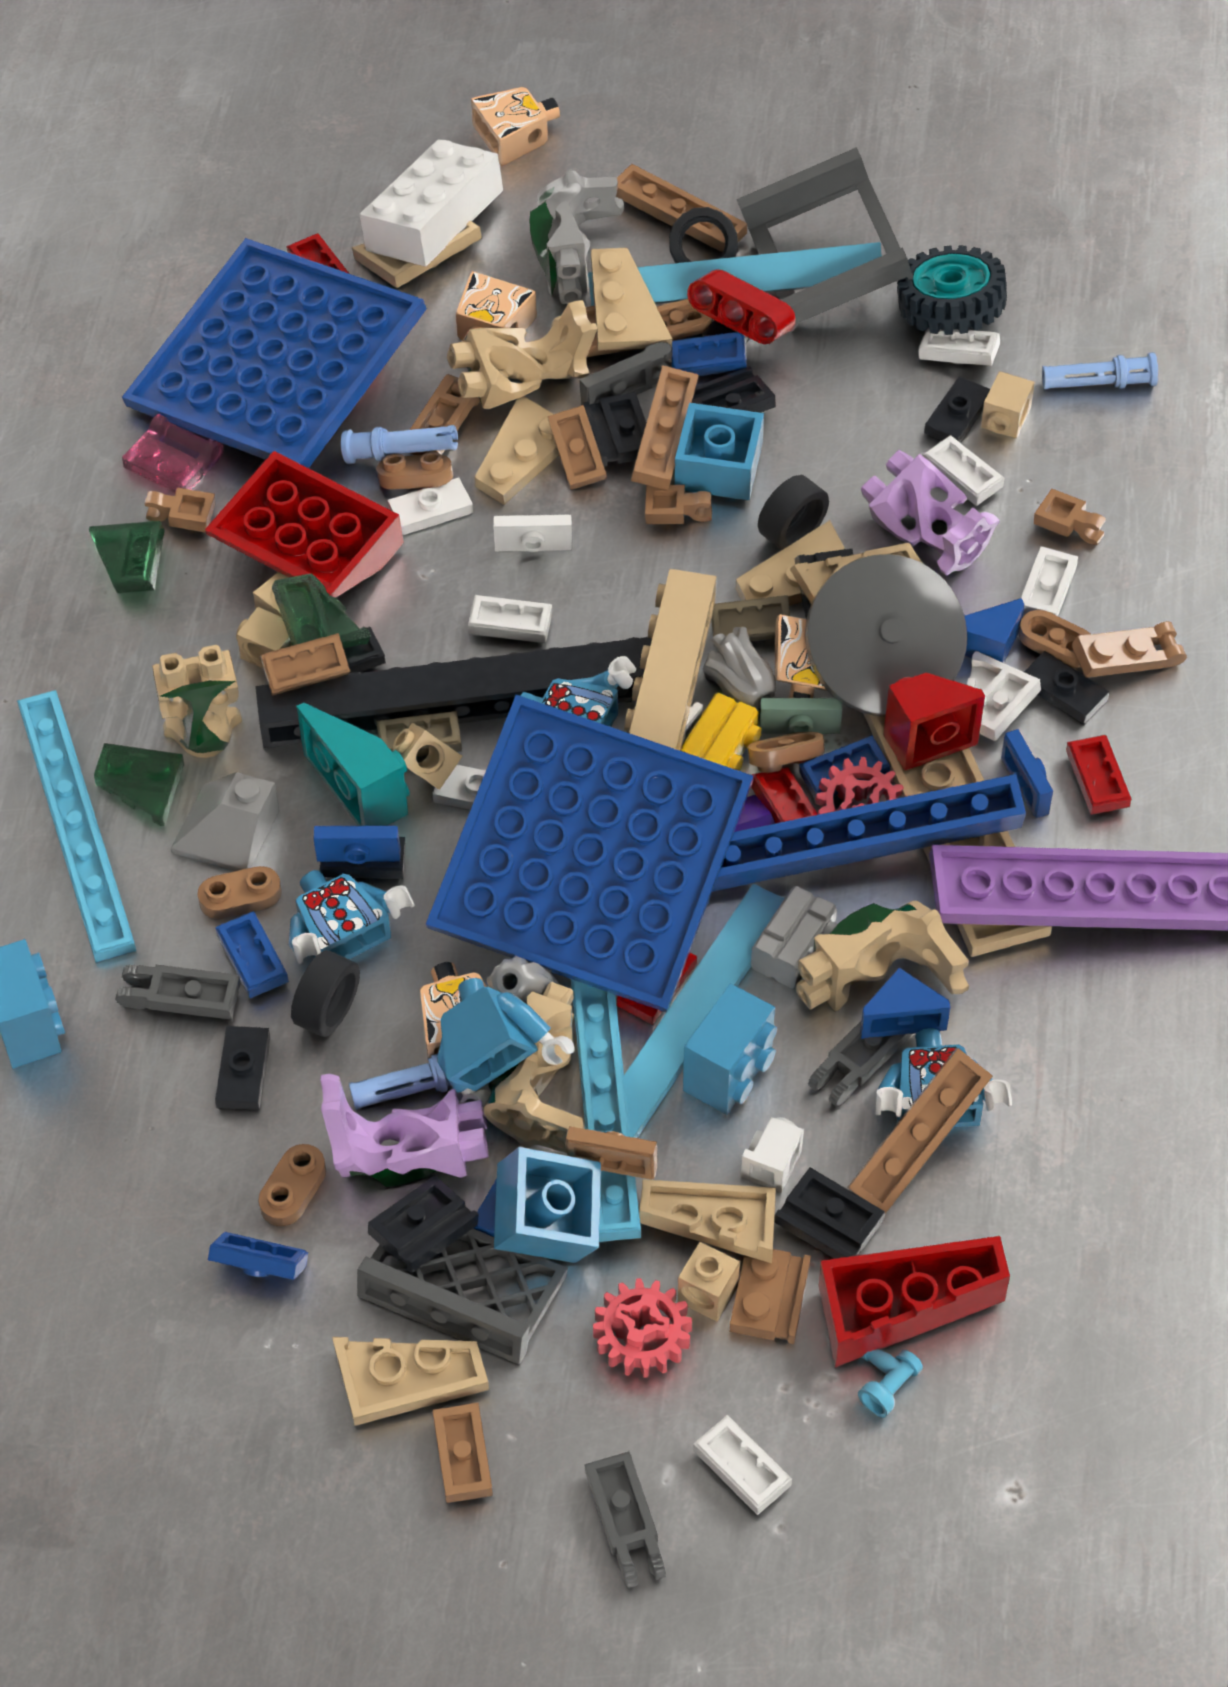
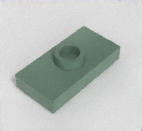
M761 698V734H792L797 732L840 734L842 702L836 698Z

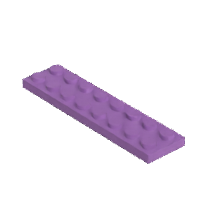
M932 845L929 853L935 906L944 924L1228 931V853Z

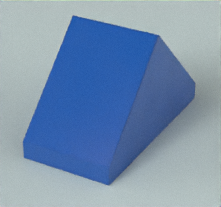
M1022 598L965 615L967 627L966 657L972 659L973 654L978 651L1005 663L1019 633L1025 605Z
M898 968L864 1006L860 1028L861 1038L913 1034L928 1028L939 1031L947 1030L951 1008L950 1002L901 968Z

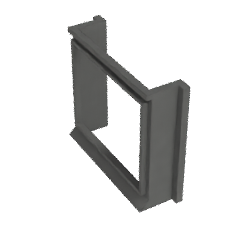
M857 147L736 199L759 255L778 253L768 228L858 190L884 247L885 255L797 293L794 290L775 292L777 298L791 306L795 313L796 322L791 332L802 321L905 277L908 280L913 278L908 258L903 247L900 248L868 178Z

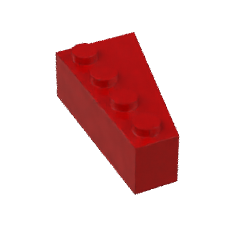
M994 1236L822 1260L818 1287L835 1367L861 1358L867 1352L875 1349H884L1004 1302L1010 1273L1001 1237Z

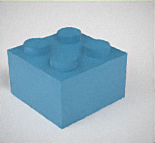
M689 403L675 457V485H685V491L688 492L707 491L711 492V495L750 500L763 445L764 413Z
M26 939L0 947V1033L12 1069L61 1053L62 1050L58 1036L65 1034L52 988L49 986L46 978L47 975L39 952L31 955Z
M730 983L684 1046L683 1091L726 1115L729 1114L736 1102L742 1104L752 1090V1080L759 1070L765 1072L775 1057L776 1049L773 1048V1040L777 1033V1026L774 1025L775 1007Z
M518 1147L497 1164L494 1249L577 1263L599 1248L601 1162Z

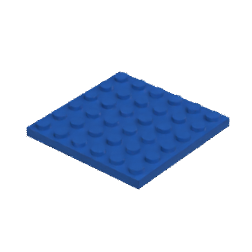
M245 238L127 389L122 399L126 407L265 460L273 451H276L309 468L427 308L424 300Z
M515 695L426 921V927L510 958L515 956L524 958L529 963H538L558 975L667 1013L753 783V775Z

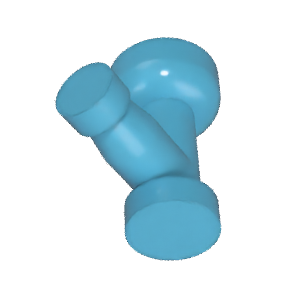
M880 1349L867 1352L861 1357L886 1373L880 1382H867L858 1391V1397L862 1404L878 1417L885 1418L893 1410L895 1405L894 1393L910 1376H917L923 1369L919 1358L908 1350H902L896 1358Z

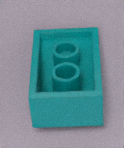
M306 703L297 706L304 756L358 826H388L408 815L407 797L410 796V792L404 777V773L407 772V766L397 750L391 751L381 738Z

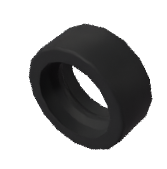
M710 207L693 208L683 213L673 224L669 235V249L675 263L692 262L683 251L682 240L690 226L698 222L714 224L722 231L725 238V248L723 254L718 259L736 257L738 252L737 232L732 221L721 211Z
M802 474L792 476L779 485L765 502L757 523L759 533L776 547L783 550L821 525L830 502L828 493Z
M327 950L318 954L308 965L295 991L291 1005V1019L293 1023L319 1036L327 1037L333 1033L345 1018L355 998L360 981L358 963Z

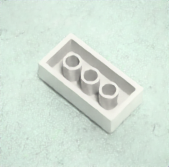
M438 139L359 214L366 251L426 267L446 248L445 246L457 234L467 227L466 224L470 220L473 221L503 191L498 154L484 151L477 147H468L452 143L449 140Z

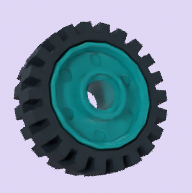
M952 245L944 246V251L939 252L936 247L929 249V255L924 252L916 254V260L913 258L908 260L913 278L908 280L905 277L897 281L899 311L903 319L907 318L908 324L911 326L916 324L917 329L921 331L929 327L930 333L938 334L940 329L944 330L945 335H953V330L958 329L960 334L968 333V327H972L975 331L982 328V322L986 325L993 323L994 317L999 318L1002 314V309L1005 310L1007 282L1005 267L1003 264L1001 265L1000 259L997 257L993 258L992 253L985 251L981 254V249L976 247L967 251V246L959 245L957 250H952Z

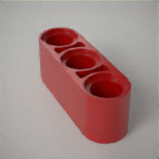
M720 269L713 270L692 282L687 289L689 303L694 309L760 344L772 343L791 331L795 326V313L786 302Z

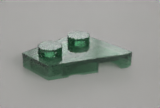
M161 521L89 527L90 535L117 593L155 590L165 533Z
M312 573L274 581L272 590L292 646L339 633L343 648L368 643L371 637L369 630L365 626L360 629L345 614L347 608L336 597L329 595L325 586Z
M104 743L94 772L95 784L109 794L118 795L122 802L132 809L139 807L150 814L153 822L157 825L165 826L184 767L183 754Z

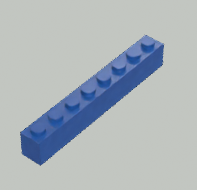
M1017 775L984 780L734 832L713 891L1022 828L1026 811Z

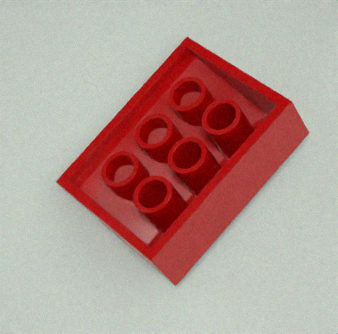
M276 451L271 453L205 528V533L208 536L330 600H333L380 571L404 543L399 514Z

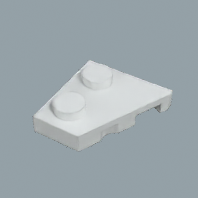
M978 651L973 654L972 671L967 685L982 689L984 692L985 702L980 734L996 741L1041 691L1040 679Z

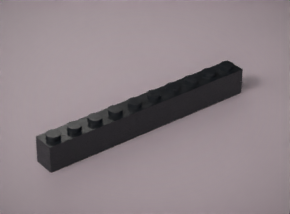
M632 637L619 641L592 642L586 645L563 648L552 647L547 650L523 653L513 652L507 655L483 658L473 657L467 660L443 663L433 662L427 665L403 668L393 667L380 671L353 672L276 695H271L269 685L255 686L263 748L302 744L297 706L302 703H306L373 735L378 734L376 721L452 711H457L458 724L507 718L515 695L521 696L523 692L543 698L552 680L557 678L573 680L594 677L607 671L610 663L620 656L629 658L636 667V671L629 674L633 679L630 688L623 689L620 686L616 688L618 690V703L634 702L632 701L635 678H643L644 670L640 669L642 649L644 645H651L652 638Z

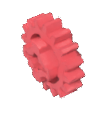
M861 757L859 765L853 766L852 762L847 758L844 759L842 771L832 766L828 773L830 779H821L819 788L823 792L816 794L815 804L824 806L818 810L819 815L865 805L860 803L857 806L851 807L854 799L861 801L869 797L867 805L878 803L883 794L886 797V801L897 799L902 794L904 787L901 784H891L896 774L894 771L887 772L885 775L880 772L882 762L878 761L871 768L867 767L866 757ZM835 790L838 792L837 796L842 800V804L837 810L833 803Z
M637 1278L634 1289L629 1290L621 1282L618 1284L619 1295L617 1297L608 1292L604 1294L605 1307H596L595 1321L597 1323L593 1324V1338L599 1339L597 1341V1352L599 1355L609 1353L608 1366L613 1368L621 1362L624 1364L625 1375L629 1376L634 1368H641L643 1377L648 1378L650 1367L656 1366L664 1374L667 1372L668 1359L678 1364L681 1362V1349H689L690 1335L688 1333L692 1332V1318L686 1316L688 1310L686 1301L675 1303L676 1290L674 1288L666 1293L660 1292V1281L655 1280L651 1288H644L642 1279ZM659 1309L663 1311L668 1317L662 1316ZM616 1338L623 1339L626 1346H623Z

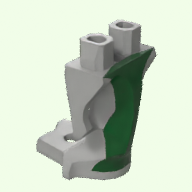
M567 170L563 177L549 183L539 191L537 196L538 207L530 211L529 224L533 248L545 273L549 294L551 297L559 296L560 303L562 304L581 301L582 293L588 291L587 253L591 240L587 239V236L579 229V225L586 220L618 216L624 210L623 199L616 197L618 189L617 176L588 178L581 177L574 170ZM588 198H598L595 202H585Z

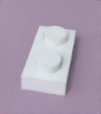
M1040 547L1021 596L1025 604L1023 615L1033 610H1045L1056 616L1059 615L1077 567L1078 556Z

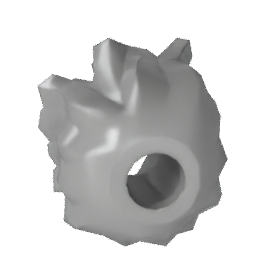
M735 627L732 633L726 636L724 634H717L711 639L718 652L710 651L703 666V673L706 679L718 684L725 696L734 699L736 703L740 701L756 709H760L761 698H773L775 696L776 678L769 663L753 647L746 627Z
M518 956L512 959H504L501 964L493 968L492 974L486 979L490 988L501 993L510 992L526 1004L527 996L531 992L543 995L549 982L558 984L553 972L538 963H529L524 958Z

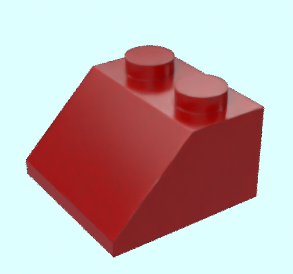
M923 673L914 677H904L889 685L883 735L903 769L906 771L978 745L985 694L982 689L930 673Z

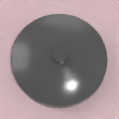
M879 554L850 562L840 568L822 585L813 599L808 612L805 642L814 673L833 697L861 713L885 717L889 685L894 684L904 677H914L923 673H930L954 681L965 657L967 627L957 596L938 573L921 562L908 557Z

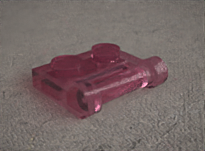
M157 414L152 419L149 429L122 456L124 468L176 493L177 488L192 490L219 461L223 454L224 446L213 439L207 441L169 422L168 418ZM168 437L200 453V455L194 458L161 441Z

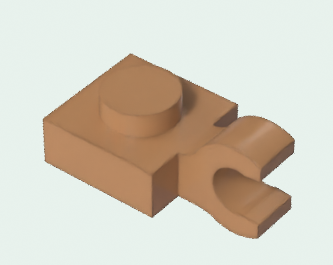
M646 485V524H684V515L690 516L699 522L712 520L711 492L685 493V485H670L668 490Z
M177 488L175 496L165 495L157 491H149L145 500V506L149 507L146 519L153 522H162L168 518L169 527L205 532V528L210 524L216 504L215 494Z
M1055 489L1049 491L1034 513L1035 525L1069 537L1072 531L1075 530L1087 543L1098 545L1104 536V531L1100 529L1106 521L1105 517L1097 513L1087 512L1086 501Z

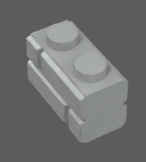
M792 887L752 947L751 967L753 970L769 978L774 977L776 981L792 989L796 988L797 983L802 979L798 969L799 960L813 953L814 938L818 934H830L837 926V907L835 904L819 896L814 897L812 893L800 887Z

